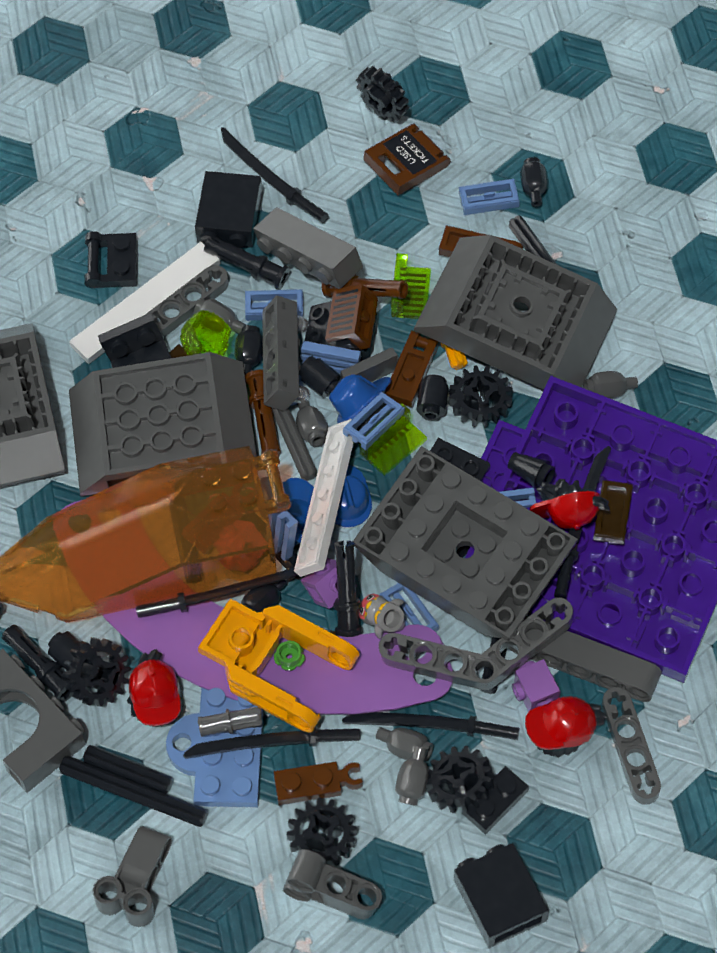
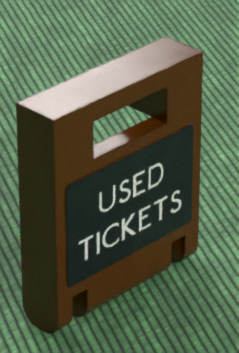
M415 123L365 150L363 158L397 195L447 168L451 162V159L444 155V152L422 130L419 131V127ZM385 157L401 172L394 175L385 165Z

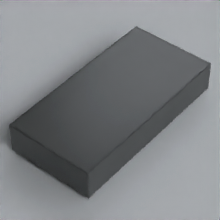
M393 347L342 370L341 380L345 376L355 374L361 375L370 382H374L394 372L397 365V354Z

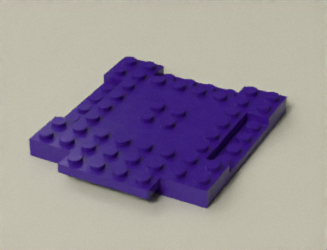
M550 375L525 430L507 422L498 421L481 459L490 463V469L482 482L498 492L534 488L512 470L508 469L510 457L514 452L550 461V465L555 467V475L550 484L555 485L559 479H565L569 485H572L574 481L578 480L581 489H583L595 456L604 448L610 446L611 452L595 491L599 494L601 493L603 480L633 484L624 545L593 540L597 515L590 523L583 526L577 547L579 556L578 560L572 564V573H570L571 577L565 598L570 602L573 609L572 626L567 631L651 662L661 669L662 675L684 683L717 605V440ZM534 488L536 503L542 502V497ZM551 517L543 518L548 522L552 523L553 525L557 526ZM560 528L563 531L569 533V529ZM469 548L465 558L473 555V548ZM559 569L527 615L531 616L548 601L556 598L554 592L560 572ZM554 611L553 618L565 619L564 612L559 614L557 611Z

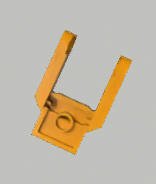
M230 598L198 646V653L225 667L230 692L299 730L308 733L312 732L321 718L320 714L316 715L311 709L297 702L296 697L259 678V675L279 646V640L285 638L289 641H294L307 651L344 670L352 669L360 656L359 651L349 642L280 605L264 608L262 612L257 613Z

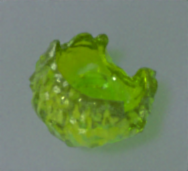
M200 310L184 324L181 330L180 341L188 356L207 352L225 356L229 347L231 328L223 318L214 312Z

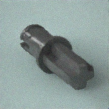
M259 707L231 712L229 709H226V713L198 717L201 737L227 731L233 734L234 730L259 726L263 721Z

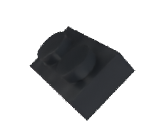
M506 766L492 779L494 789H486L489 796L488 800L479 798L480 807L476 808L470 804L466 813L462 810V815L485 835L529 791V786Z

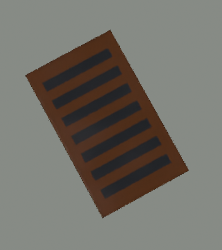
M363 283L333 291L325 336L327 342L348 338L360 350L370 348L378 298Z

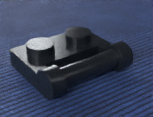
M96 231L88 232L85 235V244L88 246V270L84 278L85 286L89 288L137 287L136 233L101 234ZM107 247V274L99 273V248Z

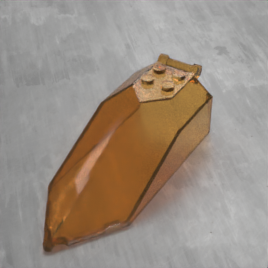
M250 446L161 463L46 517L0 556V601L36 613L42 610L54 614L57 620L67 623L133 609L138 605L178 597L177 593L181 592L188 596L277 573L275 549L268 514L283 512L291 507L290 498L285 494L278 467L280 464L278 452L270 450L262 453L261 456L254 457ZM267 470L273 494L272 499L264 500L257 471Z

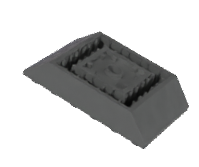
M493 235L461 237L414 327V331L543 390L550 375L582 387L583 381L587 377L618 309L599 284ZM522 302L527 305L529 310L520 312L515 309L514 303Z
M33 323L0 330L1 488L66 473Z
M421 446L352 542L355 543V547L380 572L481 634L510 640L576 545L578 539ZM461 546H470L474 550L473 555L469 558H461L456 552Z

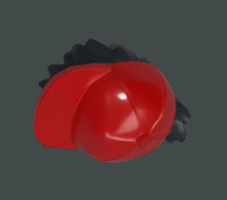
M559 479L555 485L542 482L541 487L536 490L543 501L530 506V511L542 518L551 517L558 527L565 529H579L581 526L590 523L597 515L599 509L610 511L609 501L600 497L598 492L590 491L588 488L583 491L578 480L569 485L565 479Z
M157 649L152 650L149 654L143 653L141 655L138 666L135 667L129 677V697L127 699V703L131 704V716L137 717V720L144 725L152 727H162L165 724L172 723L175 719L179 718L184 706L181 700L183 697L181 692L182 686L179 684L175 671L171 666L161 661L163 655Z
M566 696L530 710L525 716V727L530 740L537 746L538 750H543V754L559 758L564 754L570 755L572 752H576L580 745L588 742L594 734L596 726L603 725L607 716L604 712L600 711V705L588 704L581 698Z

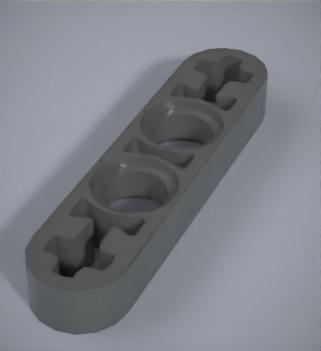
M217 265L206 268L148 312H152L164 337L194 315V308L199 300L189 301L186 299V295L190 292H198L204 300L217 298L228 288L227 271ZM212 277H213L214 279H219V278H220V282H217V281H215V280L212 281V282H210V278H212ZM169 308L179 310V314L174 318L166 317L164 312Z
M612 687L604 693L602 710L607 716L606 721L633 798L638 803L644 805L651 804L659 797L661 782L631 696L624 688ZM612 698H617L618 702H622V716L618 717L615 704H611ZM628 724L634 728L635 734L630 738H624L617 732L618 727ZM636 752L640 753L645 758V763L641 766H632L627 760L628 755ZM644 773L646 785L648 787L653 786L651 794H646L645 790H639L642 783L640 775Z

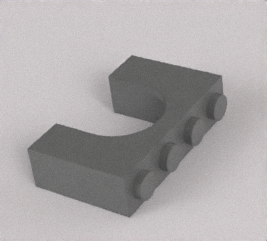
M2 648L0 650V705L7 702H22L33 707L39 713V722L31 737L3 759L7 772L28 793L59 768L65 756L72 757L85 746L82 734L85 730L74 717L69 720L63 713L65 711L64 707L56 697L52 696L49 698L43 692L45 688L35 675L29 677L23 671L25 666L15 654L9 656Z

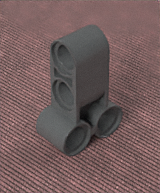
M142 825L137 829L115 876L102 877L94 884L93 895L96 906L101 913L110 916L124 910L127 921L135 927L146 926L153 920L155 912L149 892L168 855L172 837ZM109 891L117 893L111 900H103L101 898L104 893ZM137 903H144L145 905H147L146 908L140 912H134L131 910L132 906Z
M304 849L298 851L283 887L285 894L304 902L312 899L358 919H368L374 915L382 900L381 890L377 885L325 864L326 860L315 852ZM331 882L339 884L342 888V893L333 894L328 890L327 884ZM367 895L372 900L373 905L369 907L361 905L357 896Z

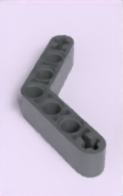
M554 598L525 619L510 640L501 638L482 654L398 633L384 635L379 642V651L383 662L390 667L480 690H490L572 626L573 609L570 602L566 599ZM557 611L559 614L564 612L565 619L553 618V612ZM536 628L542 631L543 635L540 639L533 641L526 637V633L528 630ZM394 645H398L399 651H395L394 655H389L388 649H393ZM511 647L518 651V655L512 660L504 659L501 656L502 651L506 648ZM421 652L432 654V659L426 664H420L416 661L417 655ZM405 653L409 654V660H407ZM458 659L463 663L462 668L455 672L449 671L446 668L447 663L450 660ZM482 667H489L494 671L493 675L488 679H481L476 673Z

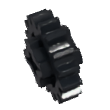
M374 66L364 69L358 75L359 77L356 79L358 85L356 88L362 92L360 97L363 99V102L366 106L374 109L375 114L382 116L384 120L388 118L393 122L394 120H400L407 113L410 107L407 105L409 100L403 96L406 92L398 81L391 79V74L383 72L382 68L377 70Z
M476 365L472 373L463 369L462 378L455 376L454 385L449 387V405L453 406V414H461V422L463 423L468 419L472 420L473 427L477 425L478 421H481L484 427H488V420L491 419L497 424L499 415L506 417L508 415V408L512 407L513 389L508 386L509 379L507 377L500 379L499 370L493 374L490 373L489 366H486L484 371H479Z
M92 637L90 644L85 641L79 642L81 650L71 649L70 652L74 656L73 660H65L64 664L70 667V670L64 672L63 677L71 680L65 686L66 689L74 691L72 695L74 699L82 700V703L89 706L94 703V705L102 707L104 699L110 703L115 702L113 694L123 695L124 691L120 687L121 684H129V680L124 677L125 673L131 671V667L124 665V662L129 658L128 655L120 653L122 647L117 644L112 645V641L103 638L101 641L98 638ZM97 652H105L108 657H101ZM86 687H93L97 689V692H89Z
M453 746L451 747V754L447 755L441 751L439 752L441 757L439 761L431 759L430 763L433 769H429L426 790L430 800L437 802L439 809L442 810L448 805L451 813H455L457 807H461L463 812L466 813L470 804L476 808L480 807L479 798L488 800L489 796L486 789H494L492 778L495 775L487 756L482 757L480 750L476 749L471 754L468 746H464L462 752H457L456 747Z
M317 798V805L312 806L309 801H305L306 810L302 811L296 808L294 810L296 819L288 820V827L292 829L286 832L287 840L292 841L289 844L290 851L309 850L321 855L326 860L325 864H327V861H332L335 866H338V857L341 855L344 858H348L349 850L347 847L355 848L356 845L353 836L357 835V828L352 825L354 823L353 815L345 816V805H341L336 809L334 799H331L327 805H323L322 799ZM308 821V828L302 830L303 834L300 835L303 825ZM316 825L318 826L319 830H321L324 834H327V841L325 837L322 836L320 833H316ZM343 832V837L339 844L336 846L335 840L336 838L340 837L341 833Z

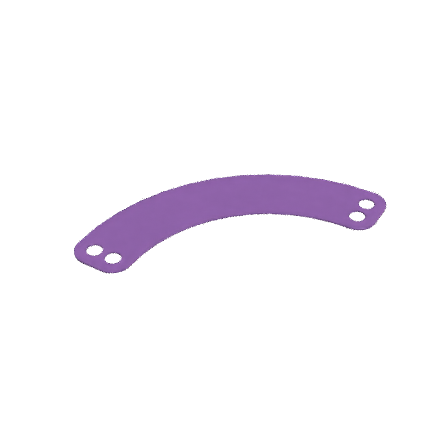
M105 493L65 506L58 513L55 520L56 535L67 563L81 588L105 620L142 653L149 654L152 650L157 649L163 655L161 661L171 666L176 675L207 690L220 688L224 691L225 697L238 701V696L230 692L225 667L198 653V646L220 615L223 607L208 600L187 605V612L182 613L178 609L138 618L136 606L176 598L178 597L177 593L184 592L185 596L200 592L178 575L159 553L144 527L135 503L123 494ZM115 507L121 511L122 518L117 524L106 525L100 520L101 512L106 508ZM85 515L92 519V528L82 534L74 532L71 529L72 520L77 516ZM418 624L407 625L401 631H384L382 635L383 637L388 633H398L443 645L439 635L434 630ZM375 633L360 634L353 637L338 636L352 644L360 653L351 670H344L302 648V654H304L305 659L301 666H296L291 671L283 670L280 665H276L273 654L259 675V678L296 697L297 702L308 707L315 714H362L396 710L439 699L449 691L452 685L450 681L436 678L435 682L431 685L422 686L414 680L413 672L386 665L379 651L381 639H378ZM281 638V639L279 640V644H281V643L284 642V641H289V640H287V639H285V638ZM394 645L393 649H388L389 655H394L395 651H399L398 645ZM426 652L422 658L416 659V661L420 664H426L432 659V654ZM287 655V658H292V655ZM449 661L446 668L449 671H453Z

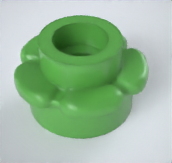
M284 641L277 647L274 661L283 670L291 671L296 666L299 667L303 664L305 656L302 654L303 649L298 643ZM287 655H292V658L288 659Z

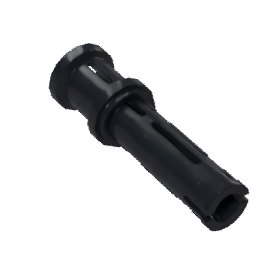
M210 235L204 246V252L217 256L250 272L254 279L267 281L273 284L277 290H281L288 278L289 266L285 265L282 267L269 261L265 255L258 257L214 235Z
M338 541L334 544L338 598L333 603L334 609L337 611L338 620L335 634L341 637H353L363 632L362 626L359 625L358 610L361 608V601L356 597L355 543L347 541V545H345L346 553H344V541Z
M17 625L8 627L3 632L2 639L35 671L37 678L43 686H47L60 703L69 700L74 691L68 690L65 687L71 680L63 677L62 666L58 662L50 661Z

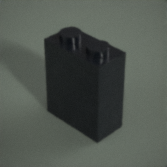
M205 171L195 223L197 243L202 242L205 244L210 235H214L236 247L253 248L255 239L253 228L257 225L263 193L261 176Z
M513 843L507 846L503 844L496 845L489 849L485 856L476 860L468 858L460 862L457 868L454 869V882L488 949L547 922L549 910Z

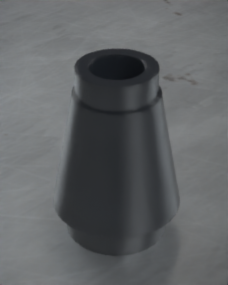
M514 452L508 462V469L512 470L536 489L541 487L542 482L550 484L555 475V467L550 465L548 460Z

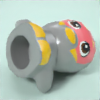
M369 594L361 601V608L358 610L359 618L364 623L375 626V635L378 639H381L384 631H401L405 627L404 613L400 608L404 600L394 599L388 602L381 595Z

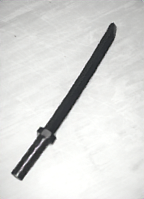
M225 127L221 128L223 142L252 170L284 195L288 204H297L321 223L327 220V212L311 203L307 198H304L299 188L291 187L248 151Z
M607 446L595 456L582 489L583 491L587 488L590 491L596 490L611 452L610 446ZM583 526L579 529H569V534L577 538L578 542L560 566L554 592L556 598L565 599L567 596L571 577L570 573H572L573 568L572 564L578 560L579 556L577 547Z
M294 568L188 596L181 592L177 593L178 597L138 605L136 606L138 618L178 609L183 613L188 611L187 605L293 578L298 574L294 572Z
M371 712L351 714L342 719L343 724L431 728L467 732V736L471 737L475 733H481L518 740L520 731L519 727L477 721L476 716H470L469 719L433 715Z
M315 727L310 733L299 730L214 740L195 744L184 752L183 757L189 759L216 753L278 745L308 743L309 746H316V742L360 741L359 728L321 730Z

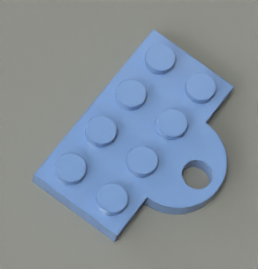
M201 688L200 713L186 715L173 724L166 738L168 757L177 770L184 774L195 776L194 805L258 808L262 747L216 753L189 759L183 757L184 752L197 743L262 734L263 721L259 726L234 730L233 734L227 731L201 737L198 717L226 713V709H229L231 712L257 707L239 696L238 701L225 697L224 691L220 688H212L210 690ZM260 708L261 713H262V719H263V712H264V710ZM180 738H187L191 741L190 747L184 751H179L173 746L175 741Z

